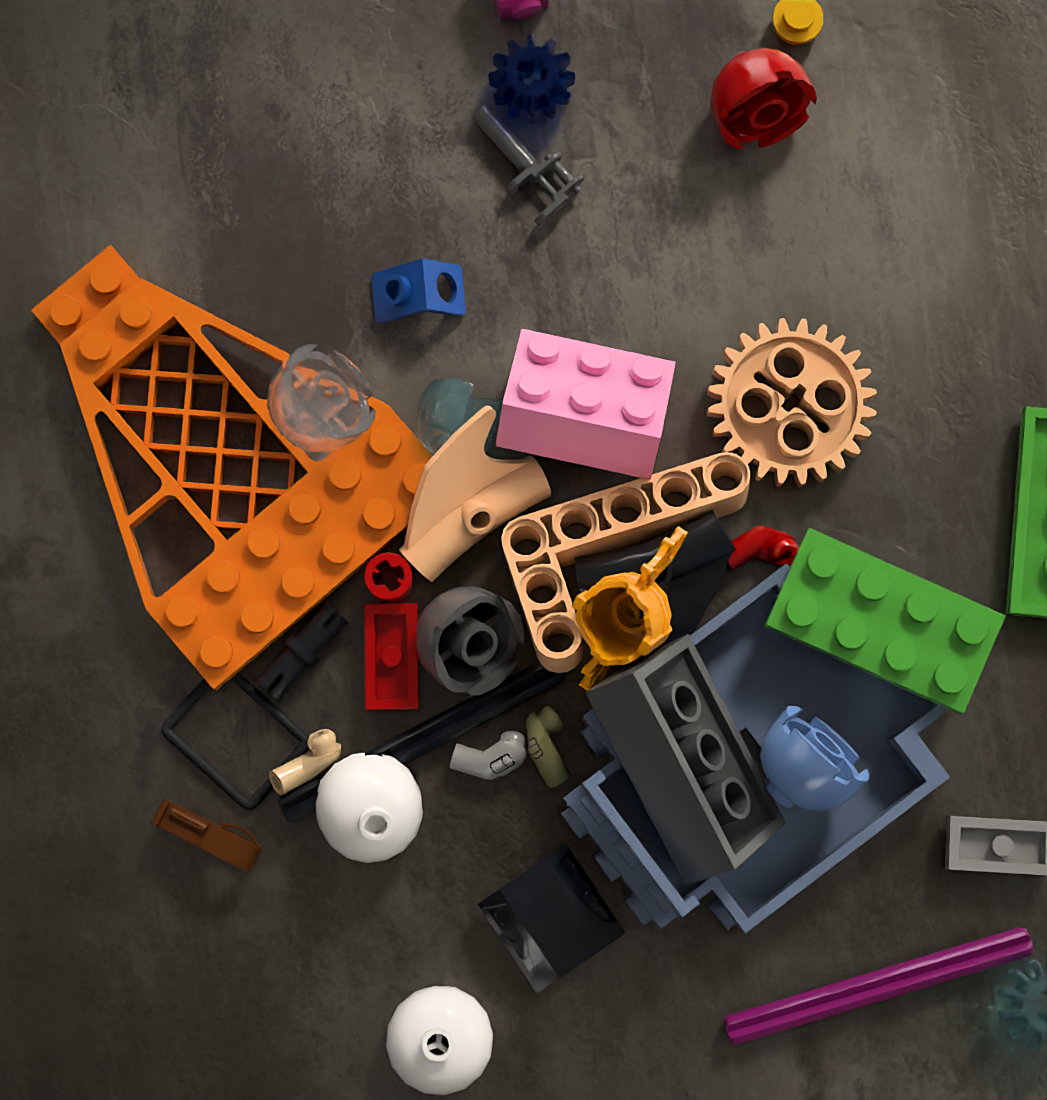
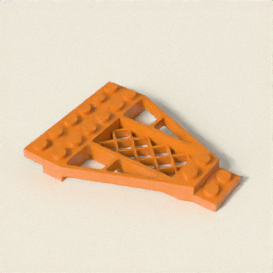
M109 245L31 309L34 315L60 344L145 609L215 691L407 530L411 506L424 466L433 455L388 404L174 294L139 278L112 245ZM180 326L189 337L168 335ZM203 326H207L298 373V375L269 399H260L202 334L201 329ZM162 345L190 347L187 373L160 371ZM153 348L151 370L128 369ZM198 348L222 376L196 374ZM122 378L150 380L147 406L120 404ZM159 380L186 382L184 409L156 407ZM311 380L375 413V416L321 461L310 459L275 418L276 410ZM113 381L110 403L100 391ZM195 383L223 385L220 412L193 410ZM231 386L255 414L229 412ZM100 412L108 416L161 479L160 490L130 515H128L96 417ZM120 414L146 415L144 442ZM155 416L183 418L180 445L153 443ZM192 419L220 421L217 448L189 446ZM228 421L256 423L254 451L226 449ZM264 424L289 453L262 451ZM152 452L179 454L177 481ZM188 455L216 457L214 484L186 482ZM225 457L253 459L251 487L222 485ZM261 460L290 462L287 489L259 488ZM298 463L307 474L296 482ZM186 491L213 493L211 519L204 514ZM221 493L250 495L247 523L219 521ZM258 496L278 497L256 516ZM176 499L183 504L212 538L215 548L212 554L162 596L155 597L133 529L168 500ZM219 530L238 532L227 540Z

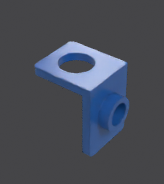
M421 258L375 272L372 275L374 312L377 323L385 324L424 312L456 317L466 313L463 275L460 265ZM440 274L446 277L451 286L452 294L449 302H445L437 290V278Z

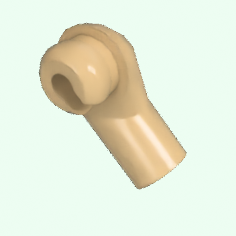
M322 729L312 733L307 741L311 751L269 772L270 782L278 794L284 795L310 782L339 761L342 747L340 743L336 742V735L333 731Z

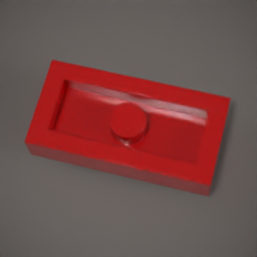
M364 604L365 710H419V655L415 642L418 604Z

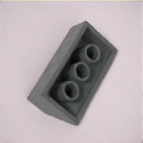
M689 634L612 673L586 692L596 717L602 723L618 754L621 765L629 775L643 802L646 813L656 827L669 857L676 866L685 885L735 870L786 824Z

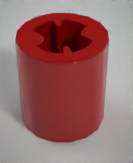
M381 553L372 558L366 566L365 582L374 599L382 604L401 603L409 597L413 590L414 578L411 567L405 558L396 553Z

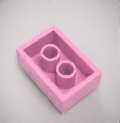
M521 329L502 403L495 446L650 480L662 435L676 362Z

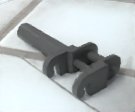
M488 105L483 106L474 114L472 119L521 172L506 187V191L513 195L518 190L517 187L519 185L524 187L531 181L533 183L538 182L552 197V203L534 220L539 227L546 222L548 217L553 218L568 205V195L571 192L575 194L580 192L581 188L579 185L584 178L581 175L575 178L570 175L559 162L563 156L560 152L555 153L553 156L548 153L544 157L546 161L540 166L534 156ZM550 170L565 184L558 192L543 177Z

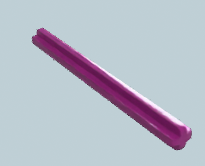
M1018 927L733 1013L724 1018L726 1034L732 1044H741L1022 959L1033 954L1032 941L1027 930Z

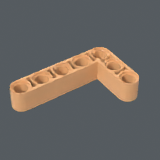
M729 452L718 453L652 474L650 480L645 478L633 480L517 517L507 524L501 537L505 562L537 658L543 667L555 673L568 672L579 664L583 655L582 635L578 630L576 613L574 608L571 607L572 601L560 568L575 564L576 557L608 552L660 536L712 510L717 518L740 510L747 501L750 484L749 466L743 458ZM728 476L735 479L739 486L731 491H723L716 488L713 481L719 477ZM671 492H680L685 494L689 501L681 507H673L666 504L663 498ZM627 507L636 510L640 514L637 520L631 523H622L613 517L617 510ZM575 523L584 524L590 529V532L581 539H571L563 534L567 526ZM524 539L535 540L540 544L538 550L531 555H520L513 551L514 546ZM540 586L551 587L556 591V596L547 603L540 604L529 599V594ZM555 634H564L573 640L569 649L563 652L550 651L545 647V642Z

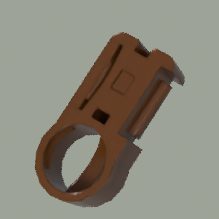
M166 799L162 800L151 824L249 872L252 871L263 849L256 836L245 827L231 823L218 825ZM234 827L243 830L252 838L253 842L226 828Z

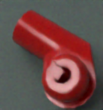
M757 525L731 541L736 551L730 555L726 566L732 572L752 558L781 567L785 564L790 566L798 550V545L795 539L786 532Z

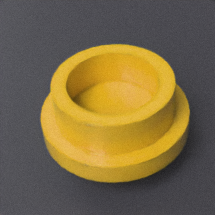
M780 0L772 15V25L776 34L783 41L794 45L806 44L815 39L823 25V12L816 0Z

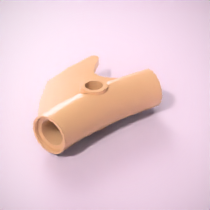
M484 406L454 432L424 466L411 506L405 543L399 551L430 582H433L458 557L493 530L519 513L551 496L547 478L532 455L523 459L511 460L495 459L485 454L484 444L496 417V411L491 406Z

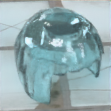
M458 378L432 381L425 388L419 399L416 415L419 439L431 453L435 454L454 432L484 406L488 405L496 411V417L484 444V451L486 453L496 440L493 434L499 421L502 402L490 398L471 397L474 385Z

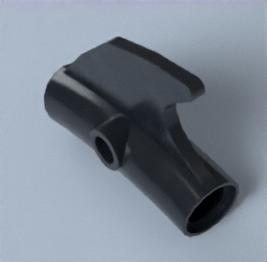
M713 510L680 527L688 532V535L672 562L666 567L665 573L655 579V582L667 594L672 613L670 621L672 631L666 641L653 651L694 632L716 593L730 555L736 551ZM675 529L631 546L594 555L576 557L575 567L579 594L585 590L588 591L605 576L625 572L641 574L640 568L644 563L648 564L654 558L662 540L665 537L671 538ZM628 663L626 665H613V669L616 672L631 663Z

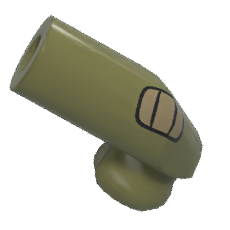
M545 706L537 713L533 710L528 715L525 723L529 756L549 788H553L569 779L571 773L549 737L561 731L563 723L552 706Z

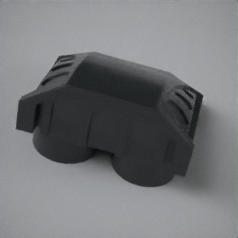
M567 844L477 904L536 993L545 989L625 934V931Z

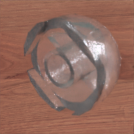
M307 344L293 351L270 380L267 407L271 420L278 431L294 446L311 453H331L356 441L369 429L375 419V410L369 414L370 408L367 400L373 393L370 384L359 368L343 354L332 350L326 355L320 351H313L318 345Z

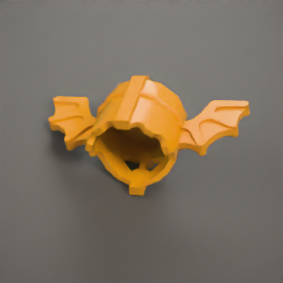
M679 526L675 529L671 538L665 537L662 540L654 558L648 564L644 563L640 568L641 574L625 572L605 576L588 591L585 590L575 598L571 607L577 610L576 622L578 630L591 649L590 654L593 656L581 670V673L585 676L579 686L588 691L603 681L611 665H626L640 656L649 655L654 649L663 644L671 633L670 621L672 613L667 594L659 587L655 579L672 562L688 535V532Z

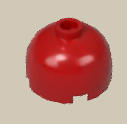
M760 48L737 54L722 68L713 82L710 106L725 143L736 149H745L742 142H751L759 139L757 144L759 148H763L789 137L802 127L809 118L806 108L809 106L810 101L816 105L817 95L806 71L797 60L778 49Z

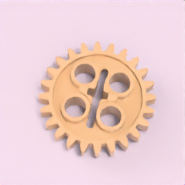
M784 318L779 319L774 334H771L764 323H760L756 329L757 341L742 333L738 338L739 347L742 352L740 353L735 349L727 347L722 355L731 367L715 365L712 372L716 379L723 382V384L709 386L706 394L711 398L720 400V403L708 407L706 412L707 417L722 419V422L713 429L712 437L728 436L729 441L721 453H734L738 451L747 465L751 462L757 465L755 480L758 482L765 476L767 471L774 472L776 487H781L787 478V474H793L797 487L801 488L806 483L807 472L811 471L814 478L821 483L827 478L826 464L838 473L846 467L840 453L855 459L861 452L852 438L867 440L871 435V431L860 424V421L873 420L877 413L874 409L863 406V402L873 399L877 394L876 389L861 387V383L872 372L870 369H854L853 364L861 354L859 350L846 355L840 351L846 339L844 335L839 336L832 343L825 340L827 334V325L825 324L817 330L815 335L808 334L807 321L803 318L795 332L789 331L788 324ZM781 356L794 359L799 367V375L793 378H785L779 375L774 368V360ZM759 373L764 376L772 388L763 383H758L754 379V375ZM821 388H829L835 391L840 400V407L835 410H825L820 407L815 399V391ZM792 394L797 395L801 399L798 403V408L795 407L790 412L785 411L781 407L785 398L788 399ZM748 396H757L763 399L767 405L768 414L761 418L748 416L741 406L742 399ZM809 417L827 425L828 432H821ZM791 427L802 430L807 435L809 441L808 448L801 451L789 448L784 443L783 431Z

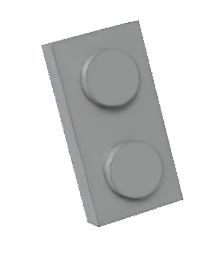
M946 816L945 870L1047 875V822Z

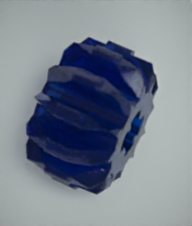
M533 33L527 36L525 47H521L517 41L511 38L507 42L508 54L495 53L493 65L497 70L488 74V84L497 88L493 94L494 103L496 105L509 103L508 117L511 120L518 117L522 110L527 111V120L530 124L536 123L537 111L540 110L550 119L556 117L557 108L555 103L568 105L571 100V93L567 88L575 84V73L566 69L570 65L571 59L568 52L554 55L556 41L553 38L547 40L542 47L536 46L537 39ZM534 73L541 76L540 80L534 79L530 85L523 83V77L530 79Z

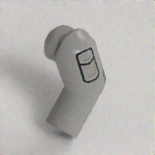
M511 730L502 733L501 740L485 751L456 744L449 769L489 781L498 780L522 765L527 757V740L520 732Z

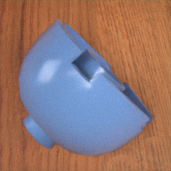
M788 706L773 722L766 733L760 752L762 769L770 781L767 785L768 792L786 808H791L795 804L807 811L822 812L842 806L868 781L869 772L867 768L858 774L853 765L860 757L838 733L816 716L808 724L797 717L803 710L802 708Z

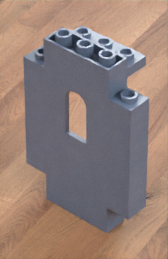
M785 564L690 635V638L738 731L740 732L745 728L760 749L762 748L766 733L779 715L788 706H797L803 709L797 716L798 718L809 724L816 716L838 733L854 749L860 758L853 766L858 774L867 768L869 779L850 800L842 806L829 811H807L795 804L791 808H786L775 800L786 822L782 828L735 870L685 885L676 866L671 861L656 827L646 813L643 802L629 775L621 765L618 754L602 723L596 717L594 708L581 718L587 727L580 734L598 758L607 753L612 762L563 798L568 808L561 815L579 839L588 833L601 850L593 858L611 882L621 877L633 893L625 901L644 926L653 920L658 928H663L677 916H685L700 904L698 900L711 892L715 900L708 905L723 926L729 930L736 925L740 932L747 933L950 778L918 736L919 732L946 713L948 709L764 627L790 567L788 564ZM764 779L766 785L770 783L769 779Z

